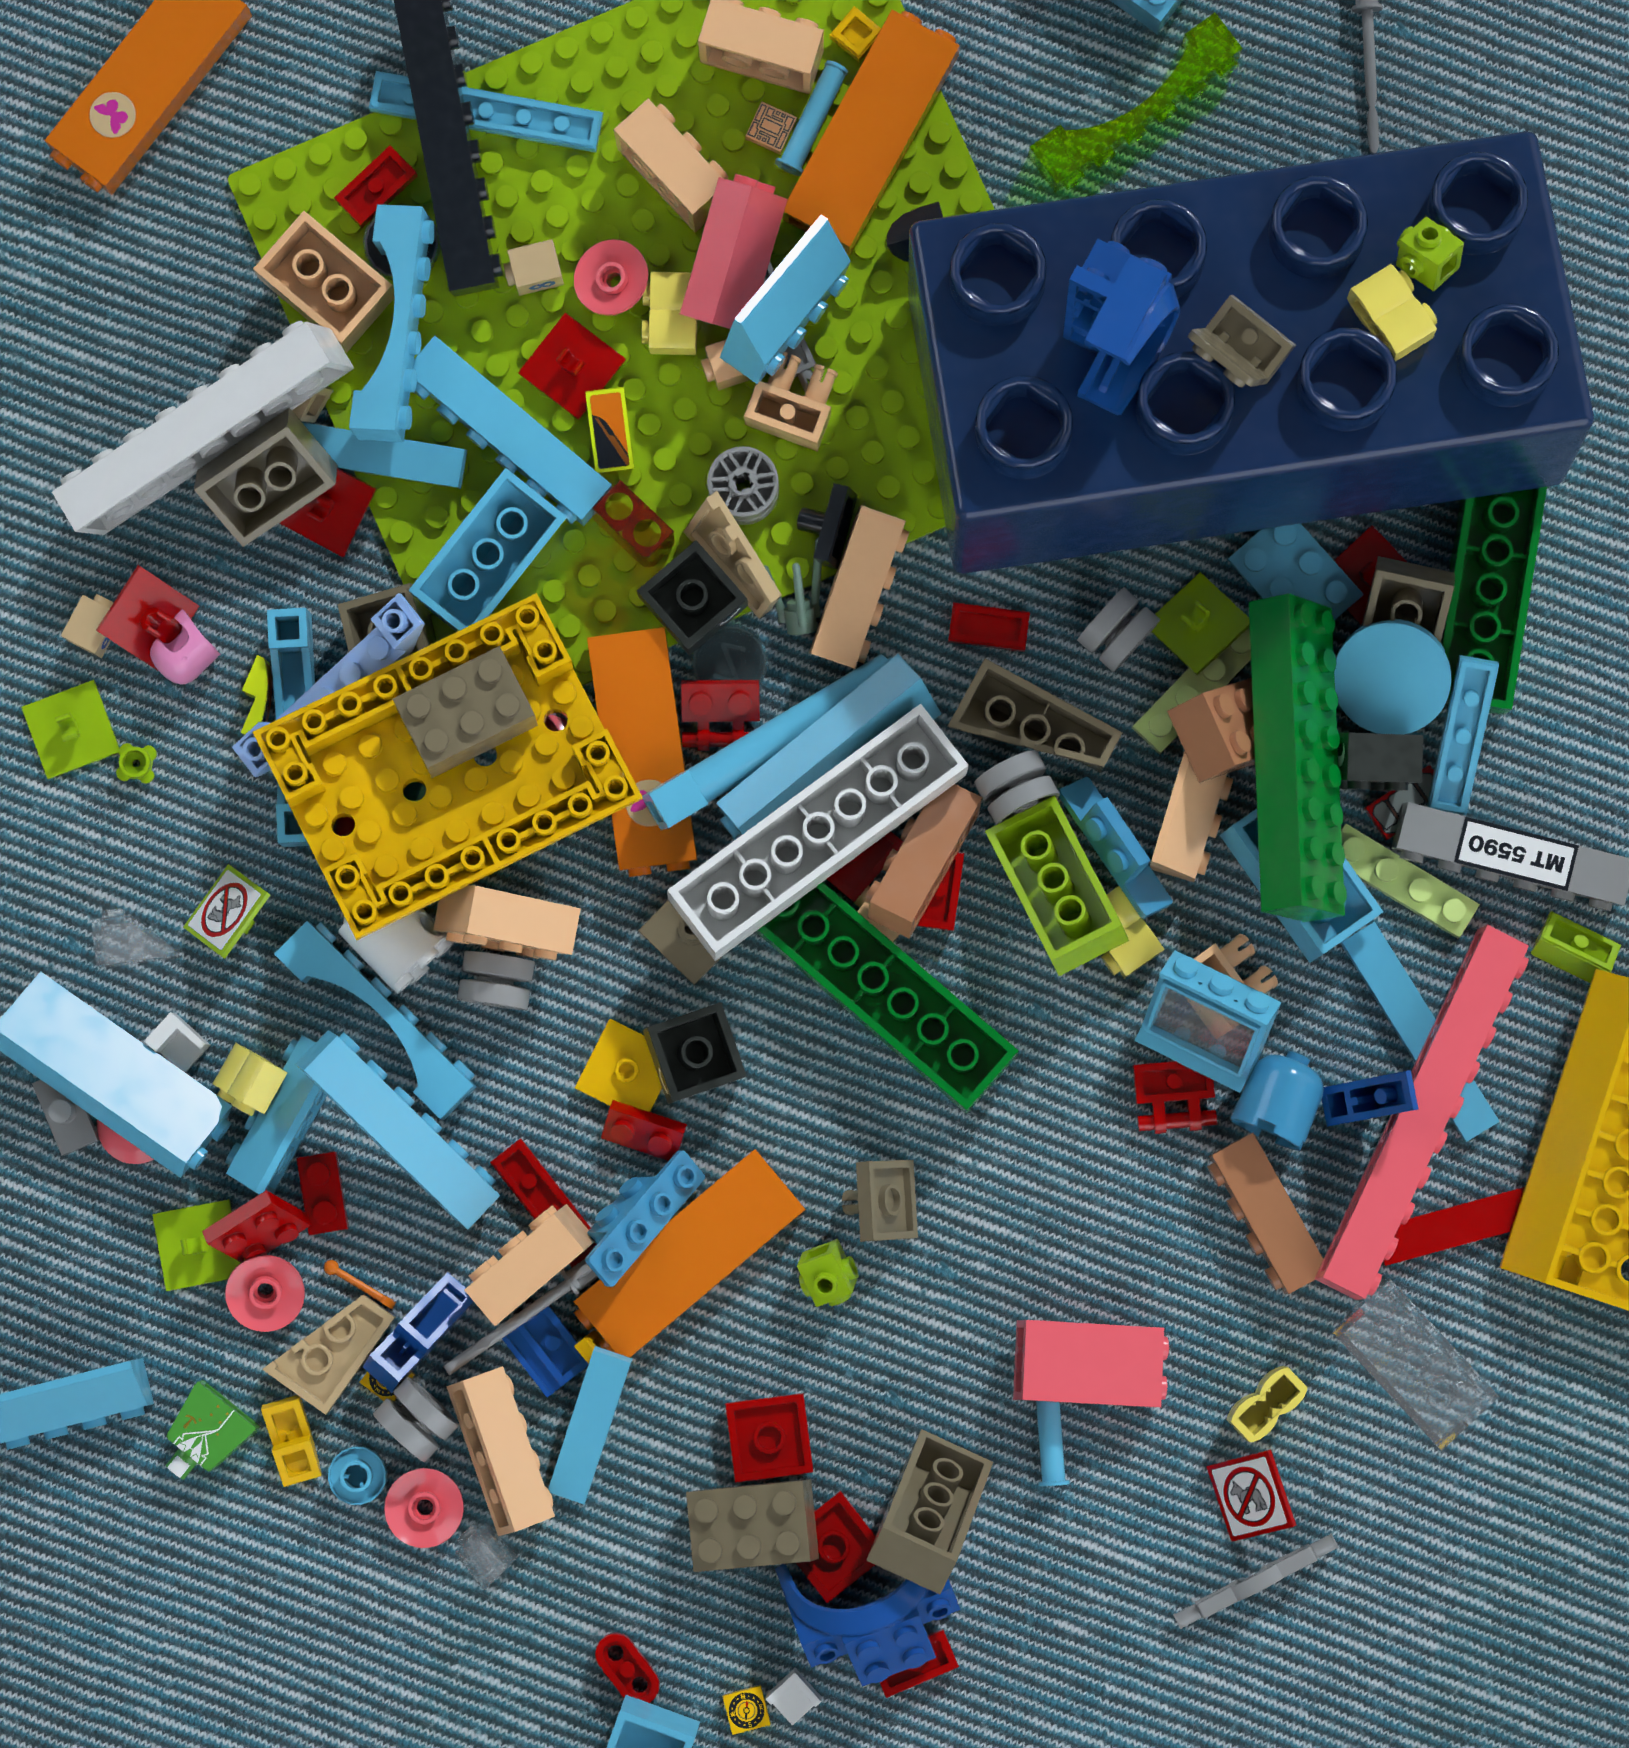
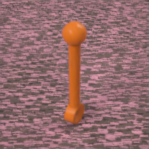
M328 1260L325 1262L323 1268L326 1274H335L375 1298L390 1309L394 1308L397 1302L340 1269L336 1261Z

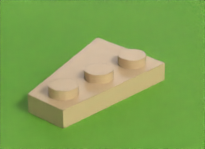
M718 491L714 492L705 499L683 532L692 542L695 540L699 542L748 600V607L760 619L773 608L782 594Z
M362 1295L262 1370L327 1415L396 1317L366 1295Z

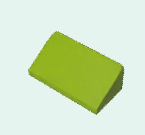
M1550 911L1534 943L1531 954L1591 984L1595 969L1612 972L1621 945Z

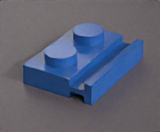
M550 1305L502 1338L547 1398L588 1366L586 1360L574 1347L578 1343Z

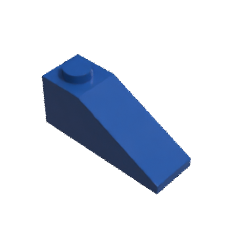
M1411 1070L1324 1087L1322 1097L1327 1127L1419 1109Z

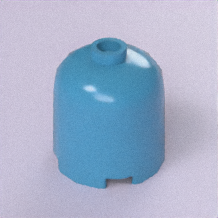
M1288 1051L1286 1057L1275 1054L1268 1055L1259 1060L1255 1065L1232 1111L1231 1122L1249 1133H1254L1257 1137H1259L1261 1130L1277 1136L1275 1144L1300 1151L1303 1143L1306 1142L1323 1097V1081L1316 1071L1308 1067L1310 1060L1301 1054Z

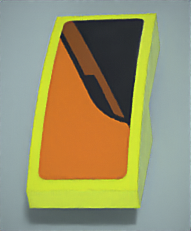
M624 387L585 391L595 471L602 473L634 469Z
M259 655L256 656L242 689L247 696L255 699L241 730L243 735L250 731L258 722H268L272 699V675L270 663Z

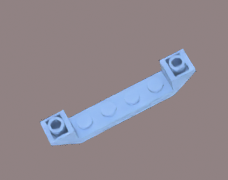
M398 593L371 618L376 628L276 720L407 657L413 652L425 623L405 597ZM258 722L232 746L254 777H259L271 770L253 734V731L270 722Z

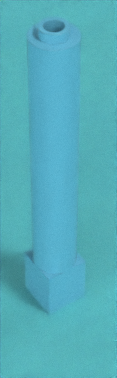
M882 654L876 656L688 770L677 774L642 795L644 803L660 830L670 828L705 807L712 800L739 785L890 661L892 657L887 659Z

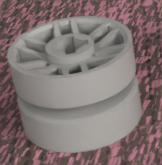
M734 447L720 454L710 467L707 478L709 496L718 491L738 525L757 523L767 517L774 509L779 496L778 474L773 462L763 452L751 447ZM745 480L749 481L750 488L742 489L741 492L737 490L736 484L744 483Z
M1125 587L1108 602L1077 639L1091 653L1095 652L1105 643L1107 647L1100 655L1099 660L1113 673L1138 648L1161 620L1147 607L1142 608L1132 616L1131 613L1139 600Z
M1037 750L1026 751L1008 758L993 766L975 780L974 784L984 802L993 801L987 809L995 825L1054 795L1056 799L1060 796L1051 776H1042L1046 771V766Z
M464 951L462 971L477 976V979L460 980L457 1000L527 1011L530 990L516 986L514 982H531L535 962L499 954Z
M407 1376L393 1391L402 1406L386 1398L373 1412V1415L403 1447L421 1461L426 1462L439 1448L437 1441L430 1433L432 1432L437 1437L446 1440L459 1427V1423L435 1397L415 1380Z

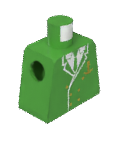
M205 1380L197 1381L167 1433L166 1438L179 1449L168 1461L166 1467L183 1480L197 1463L210 1472L252 1437L261 1426Z

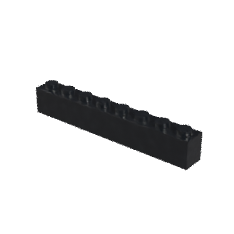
M394 0L449 291L456 297L500 288L498 277L504 276L500 254H493L490 240L497 238L492 215L486 216L483 201L489 200V192L485 177H478L476 163L482 162V156L478 140H471L469 125L475 124L471 102H464L461 89L468 86L464 65L463 63H456L454 52L455 49H460V41L456 26H449L447 16L448 11H453L452 0Z

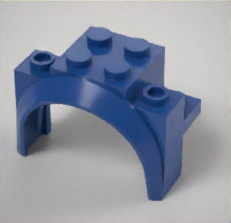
M1097 238L1083 266L1077 265L1069 279L1063 338L1097 354L1078 390L1077 396L1118 416L1124 412L1137 393L1145 372L1158 360L1178 321L1180 306L1174 285L1171 284L1172 274L1167 272L1166 267L1156 260L1145 257L1138 258L1130 254V251L1125 246L1115 241H1108L1106 243Z
M781 1564L775 1569L800 1643L811 1668L819 1664L830 1663L836 1660L837 1657L848 1654L862 1687L870 1683L882 1682L888 1676L909 1668H918L925 1662L935 1659L936 1656L924 1624L933 1620L944 1619L949 1614L960 1610L949 1578L941 1594L906 1579L887 1596L856 1608L831 1609L816 1605L806 1599L800 1593L797 1583H794L786 1564Z

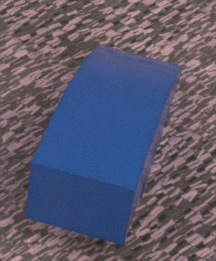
M447 1272L397 1324L393 1332L369 1355L363 1368L393 1393L396 1387L411 1374L474 1303L464 1291L466 1287Z

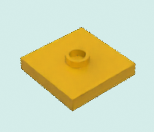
M610 1018L575 1089L609 1106L612 1100L651 1112L662 1090V1086L644 1035Z

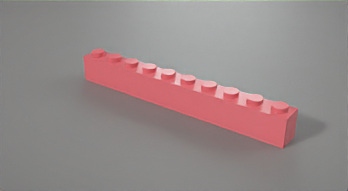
M1488 924L1477 929L1411 1071L1419 1109L1390 1116L1316 1274L1315 1280L1355 1300L1366 1299L1367 1295L1372 1296L1377 1290L1382 1279V1275L1378 1273L1384 1259L1389 1260L1398 1245L1399 1240L1394 1236L1400 1223L1405 1225L1410 1219L1415 1204L1411 1202L1417 1188L1422 1189L1431 1173V1168L1427 1165L1433 1152L1438 1154L1441 1151L1448 1136V1133L1444 1132L1445 1126L1449 1118L1454 1119L1463 1105L1464 1098L1460 1094L1466 1082L1470 1084L1479 1070L1480 1063L1476 1061L1482 1047L1487 1049L1495 1036L1496 1028L1492 1025L1498 1013L1503 1014L1512 999L1513 993L1509 992V988L1514 978L1519 979L1527 967L1529 959L1525 957L1529 945Z

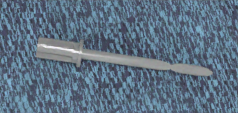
M1355 0L1352 12L1362 13L1365 92L1369 107L1367 136L1369 150L1371 154L1377 153L1379 147V124L1375 109L1377 81L1373 12L1381 11L1383 5L1378 0Z
M585 1259L567 1272L564 1269L560 1272L565 1279L562 1283L450 1360L443 1367L448 1375L453 1374L569 1291L573 1290L577 1297L581 1295L580 1291L599 1277L588 1266Z

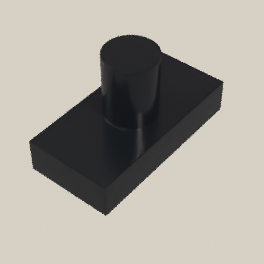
M836 483L833 484L826 512L803 507L797 519L798 530L819 535L813 558L822 566L838 569L858 496L849 486Z

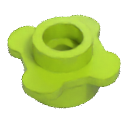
M130 743L123 744L118 750L120 757L119 767L116 770L117 777L124 782L129 779H137L144 784L150 783L155 777L152 771L153 760L157 757L155 748L150 745L140 748L133 747ZM135 760L140 761V765L138 767L133 766V762Z

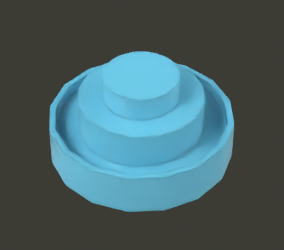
M353 1446L342 1450L333 1458L328 1469V1482L331 1491L339 1500L350 1505H362L373 1501L381 1494L387 1480V1469L383 1459L377 1452L367 1447Z

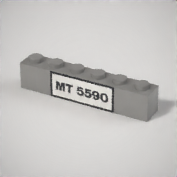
M1410 802L1402 803L1391 849L1401 851L1399 857L1401 859L1416 863H1422L1424 857L1438 860L1437 868L1460 873L1461 867L1476 870V878L1498 883L1499 876L1514 880L1513 887L1531 892H1536L1537 886L1552 889L1551 897L1571 902L1574 901L1575 896L1590 899L1588 906L1601 910L1611 911L1613 905L1625 906L1629 890V858Z

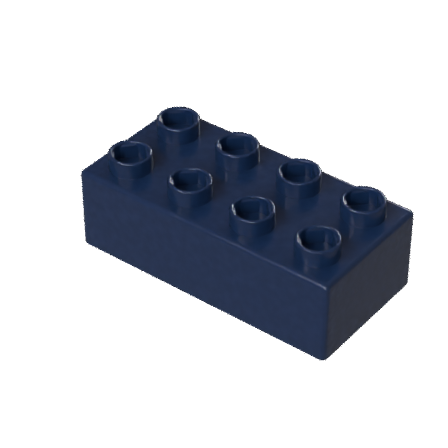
M1530 131L915 222L909 230L908 299L953 568L959 573H973L1554 486L1564 481L1594 422V413L1537 136ZM1427 216L1438 225L1448 228L1454 236L1464 242L1460 268L1435 291H1432L1415 278H1410L1414 285V291L1412 292L1414 297L1421 304H1428L1437 318V324H1435L1437 330L1433 339L1395 362L1389 348L1377 336L1371 334L1357 317L1347 297L1352 287L1390 264L1398 272L1401 271L1396 266L1399 250L1397 241L1406 228L1409 226L1414 228ZM1097 238L1106 243L1108 241L1118 242L1130 251V254L1138 258L1153 259L1164 265L1167 272L1172 274L1171 284L1174 285L1180 306L1178 321L1158 360L1145 372L1137 393L1124 412L1118 416L1077 396L1078 390L1097 354L1063 338L1069 279L1077 265L1083 266ZM1230 295L1237 297L1296 344V347L1265 385L1250 387L1245 384L1241 388L1223 374L1226 370L1223 365L1215 359L1212 362L1206 361L1191 348L1194 342L1188 338V334L1192 329L1206 328Z

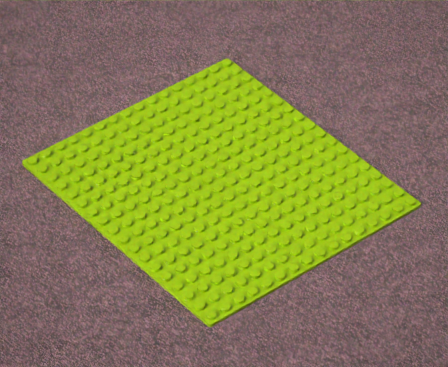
M632 0L465 72L468 88L603 112V121L596 153L470 130L471 140H478L482 156V162L476 163L478 177H485L489 192V200L483 201L486 216L492 215L497 238L490 239L493 254H500L503 265V263L510 262L507 250L553 239L564 285L519 296L516 285L508 286L504 271V276L498 277L500 288L456 297L450 293L417 120L373 112L238 170L228 177L229 186L261 259L298 216L305 211L393 285V277L387 276L376 269L367 256L365 238L368 227L375 217L361 228L334 199L342 189L391 145L417 172L418 177L388 205L422 206L429 218L434 221L438 240L435 257L430 263L429 280L423 283L422 294L426 298V312L423 318H419L418 331L421 334V350L434 336L439 338L594 470L595 465L588 411L584 413L580 420L576 419L521 377L518 372L564 313H567L626 358L624 364L604 389L624 387L634 469L599 473L612 484L614 492L585 526L581 525L577 520L572 524L564 520L490 614L497 613L537 593L572 660L573 669L582 686L593 681L587 642L588 637L664 627L640 600L637 590L693 543L683 531L705 499L709 497L707 478L710 467L714 460L726 450L742 446L755 448L766 454L777 470L779 496L774 509L763 520L749 525H739L762 564L768 566L772 578L782 594L781 599L795 593L792 569L794 563L800 565L803 589L812 586L815 540L819 535L798 530L797 519L803 507L826 512L834 483L849 486L858 495L842 554L858 508L861 505L905 520L903 529L909 531L906 544L946 527L908 299L909 262L902 261L892 255L887 247V233L892 223L913 209L939 202L943 217L995 210L941 90L853 251L848 255L851 262L845 274L849 278L847 285L837 298L830 295L825 301L828 307L815 324L809 321L804 327L807 330L804 339L815 364L825 366L821 382H823L828 368L838 373L826 405L831 407V417L818 452L745 425L744 415L756 383L752 380L719 391L715 380L707 381L701 364V360L707 358L705 346L726 340L730 329L697 319L696 355L650 354L649 344H642V320H649L650 306H643V295L629 310L610 316L590 311L577 297L574 288L576 266L582 255L590 247L605 240H623L636 247L647 263L648 282H650L651 272H692L705 224L697 232H694L617 149L614 128L648 98L656 107L661 103L670 111L676 120L673 123L676 129L682 135L685 132L690 133L700 144L702 150L699 153L708 163L712 160L716 161L728 175V180L733 181L735 174L758 180V182L776 187L774 194L788 200L800 176L790 174L779 168L775 164V160L782 157L811 95L700 63L698 39L710 0ZM740 0L744 3V7L758 10L759 7L770 8L778 11L782 18L796 21L797 18L808 19L817 23L819 29L824 30V52L811 94L827 60L837 62L848 70V74L845 76L802 166L803 170L867 56L866 54L858 63L830 39L831 32L854 6L882 28L891 10L900 14L902 11H905L901 0ZM761 102L797 117V121L781 155L746 140V134ZM781 220L770 258L774 271L806 233L784 220ZM620 276L612 279L611 287H615L620 282ZM278 296L290 325L298 321L303 323L309 322ZM394 299L346 353L354 369L328 386L333 389V392L325 406L335 428L350 430L349 423L353 391H361L383 357L392 328ZM767 373L761 381L768 383L770 375ZM795 377L789 391L804 396L803 387L798 377ZM410 392L408 405L412 409V425L409 430H405L404 439L467 450L461 489L354 471L358 479L377 488L369 507L403 585L415 583L504 470L495 460L498 454L488 445L484 450L479 448L466 436V433L469 431L468 428L459 421L454 425L451 424L436 410L440 406L430 396L423 400L414 392ZM515 471L514 475L524 483L528 481L519 471ZM747 480L739 485L736 484L737 490L740 492L742 489L750 488L749 481ZM547 495L544 497L554 507L558 505ZM822 566L821 581L835 576L837 569ZM747 606L732 620L748 614L752 610ZM430 611L437 641L456 633V631ZM666 630L668 648L679 644Z

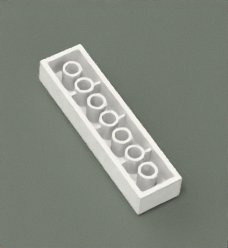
M298 321L291 324L282 331L283 337L271 345L270 342L258 346L250 353L251 359L240 366L239 364H233L225 368L218 374V381L209 387L203 385L194 389L186 396L188 401L179 407L172 406L158 413L155 416L156 422L146 429L141 427L133 430L123 438L124 444L115 450L107 449L92 458L93 464L85 470H75L64 476L60 480L62 485L52 491V494L74 531L105 535L195 475L198 469L290 407L293 410L353 370L354 367L330 328L309 322L303 323Z
M919 704L667 890L668 900L716 961L965 777L969 765L922 704Z

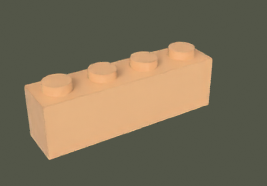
M862 505L859 506L809 654L855 669L857 662L864 664L871 645V641L865 640L870 625L877 627L884 607L883 604L878 603L883 588L890 589L897 568L891 566L895 551L903 552L909 535V531L903 529L905 520Z
M502 1366L446 1386L497 1535L502 1536L555 1517L552 1509V1495L548 1488L544 1486L539 1471L540 1461L538 1455L531 1448L526 1434L527 1423L522 1413L518 1411L513 1396L514 1386L510 1377L505 1373L504 1367Z

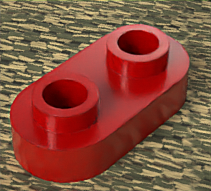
M618 1632L605 1635L599 1641L595 1651L596 1661L623 1698H625V1695H629L648 1703L652 1702L657 1696L660 1687L656 1671L627 1635ZM613 1645L620 1646L623 1649L622 1658L612 1659L609 1656V1648ZM637 1677H643L646 1679L648 1686L643 1691H637L633 1687V1680Z

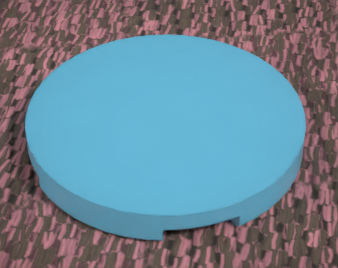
M1395 619V621H1380L1367 626L1364 625L1346 639L1337 654V665L1334 674L1338 703L1353 722L1368 731L1377 734L1404 735L1412 733L1432 722L1446 704L1452 682L1449 660L1439 640L1431 632L1418 624Z

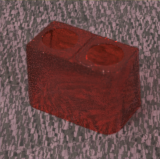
M621 480L593 507L592 518L643 567L655 566L675 544L674 531ZM616 493L628 495L633 503L631 514L622 520L611 518L605 509V504ZM645 519L655 521L661 529L659 541L650 547L639 545L633 535L636 524Z

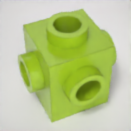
M1426 216L1414 228L1409 226L1400 235L1397 241L1399 250L1396 266L1405 271L1410 278H1415L1432 291H1435L1460 268L1464 242L1454 236L1448 228L1438 225Z
M838 1239L802 1252L797 1264L800 1272L799 1283L801 1289L807 1297L811 1296L816 1307L827 1303L829 1306H836L847 1301L851 1297L859 1277L855 1261L851 1256L846 1257Z

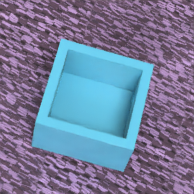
M625 1695L607 1748H692L700 1721Z

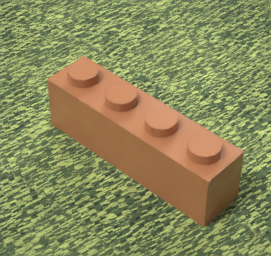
M954 784L924 806L916 820L912 818L908 820L901 835V840L904 841L899 851L892 849L883 867V871H886L881 883L875 880L867 893L865 902L869 903L868 919L910 939L979 816L982 802L981 796Z
M1249 1133L1209 1155L1212 1164L1208 1165L1207 1168L1217 1186L1219 1187L1224 1184L1231 1198L1226 1202L1237 1221L1244 1219L1250 1233L1245 1235L1253 1252L1256 1256L1263 1254L1270 1266L1264 1271L1276 1291L1282 1288L1284 1294H1290L1314 1281L1323 1262V1257L1254 1133Z

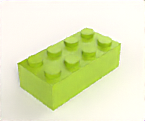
M1055 795L985 830L1058 976L1129 941L1119 917Z

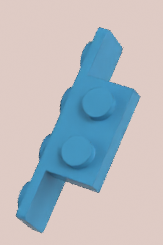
M1084 777L1061 788L1059 791L1060 800L1138 915L1145 919L1169 907L1173 900L1148 865L1151 861L1109 798L1103 799L1088 777Z
M684 1150L677 1151L656 1176L633 1177L627 1180L620 1187V1195L611 1205L604 1207L596 1215V1223L587 1233L597 1245L587 1255L585 1262L605 1286L613 1287L705 1179L703 1172Z

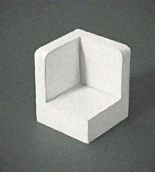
M172 1012L166 1016L144 1041L155 1052L161 1053L183 1072H187L211 1046L180 1016Z
M796 1668L766 1694L767 1702L770 1705L773 1704L792 1726L813 1706L817 1707L822 1702L821 1695Z

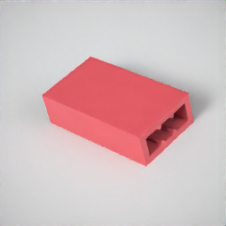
M735 174L733 181L721 177L718 178L681 307V315L731 329L734 319L763 285L787 203L786 198L774 194L776 187Z
M1017 1320L1013 1400L1161 1407V1400H1165L1167 1395V1378L1162 1375L1163 1360H1166L1169 1354L1168 1337L1164 1336V1328Z

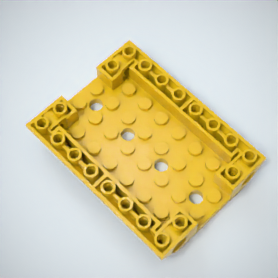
M537 593L253 731L356 940L384 928L643 799L608 729H604L573 669L572 660ZM500 646L536 716L538 726L492 748L496 751L497 758L489 766L477 764L474 757L431 778L396 709L393 698ZM552 713H561L566 716L568 721L562 730L551 731L545 726L546 718ZM412 782L422 783L426 787L424 797L418 801H410L404 796L406 786ZM341 817H349L355 822L353 832L347 836H339L333 832L334 823Z
M1595 969L1499 1268L1629 1311V1281L1625 1280L1621 1274L1622 1264L1629 1259V977Z

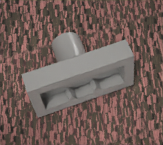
M42 1080L32 1083L61 1156L100 1141L89 1113Z

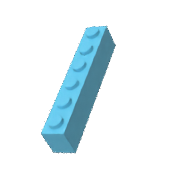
M434 336L421 350L420 354L415 357L413 369L417 373V385L414 393L423 400L430 396L440 405L436 410L453 425L459 421L469 429L466 436L482 450L488 445L498 454L495 460L504 469L507 468L513 474L516 470L528 479L525 484L543 498L547 495L557 503L556 508L567 516L565 520L568 523L572 524L577 520L581 525L585 526L614 492L611 483L439 338Z
M328 1030L295 1065L457 1223L468 1230L499 1198L500 1194L491 1187L496 1180L480 1165L474 1170L465 1161L469 1154L455 1140L451 1139L449 1143L444 1141L438 1135L442 1127L427 1113L420 1117L411 1108L415 1101L401 1087L397 1086L393 1091L383 1081L388 1074L372 1059L366 1064L356 1054L361 1048L347 1034L343 1032L338 1037Z

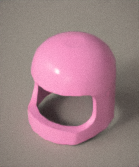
M183 609L174 617L182 625L181 633L168 644L163 643L157 638L150 650L151 660L157 670L171 682L180 685L195 680L221 655L197 629Z

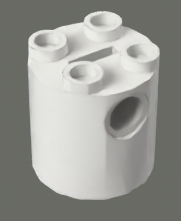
M423 908L359 940H356L345 916L343 925L338 930V933L397 994L403 991L410 983L414 984L430 969L427 965L435 957L437 959L440 958L454 944V942L446 940L447 933L433 930L435 921Z

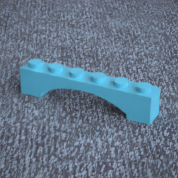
M377 204L372 242L381 255L387 256L394 285V316L388 344L376 371L361 391H353L349 429L358 440L404 442L405 430H409L412 425V409L408 405L410 392H415L417 385V373L413 369L414 356L419 355L421 351V334L418 331L419 318H423L426 312V298L422 294L423 283L428 281L430 277L431 265L430 259L427 257L428 244H433L435 238L434 221L429 218L422 206Z
M307 608L267 610L268 646L272 665L276 719L315 684L312 614ZM277 782L276 820L278 844L283 847L309 846Z
M306 921L274 955L300 981L307 983L311 978L338 985L358 996L380 1014L398 1036L411 1060L418 1084L413 1093L439 1119L445 1120L477 1087L471 1081L475 1074L460 1059L453 1064L443 1054L448 1047L433 1032L425 1036L415 1026L420 1021L419 1018L404 1004L398 1009L388 999L392 992L377 977L370 981L360 971L365 965L349 949L342 954L332 944L337 937L323 923L320 922L315 927L311 922Z

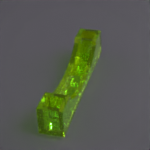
M1215 12L1184 34L1181 46L1185 52L1178 65L1167 80L1140 105L1118 118L1089 128L1064 130L1060 124L1029 147L1028 158L1055 193L1063 187L1066 190L1075 187L1085 178L1083 172L1095 164L1100 168L1108 163L1116 155L1114 150L1124 142L1129 146L1134 144L1147 133L1146 126L1156 119L1159 123L1164 122L1178 110L1176 105L1186 97L1190 101L1194 100L1209 87L1207 85L1208 81L1217 75L1220 78H1224L1239 66L1237 60H1239L1243 48Z

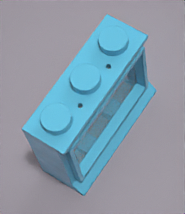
M1174 950L1159 974V979L1145 1018L1134 1041L1240 1093L1259 1061L1282 1002Z

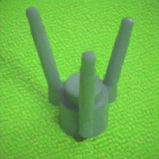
M819 537L815 540V550ZM815 559L813 560L811 602L809 598H804L800 565L794 563L792 569L795 599L786 602L787 608H785L781 597L775 604L778 622L786 623L787 634L803 635L817 630L816 618L821 616L819 598L822 565ZM764 565L765 569L767 570V572L769 573L770 577L772 578V575H771V573H770V570H769L768 566Z

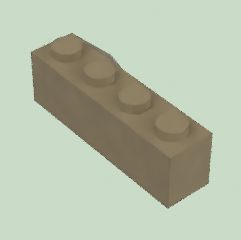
M986 658L983 660L947 726L960 731L1076 760L1099 773L1103 770L1123 733Z

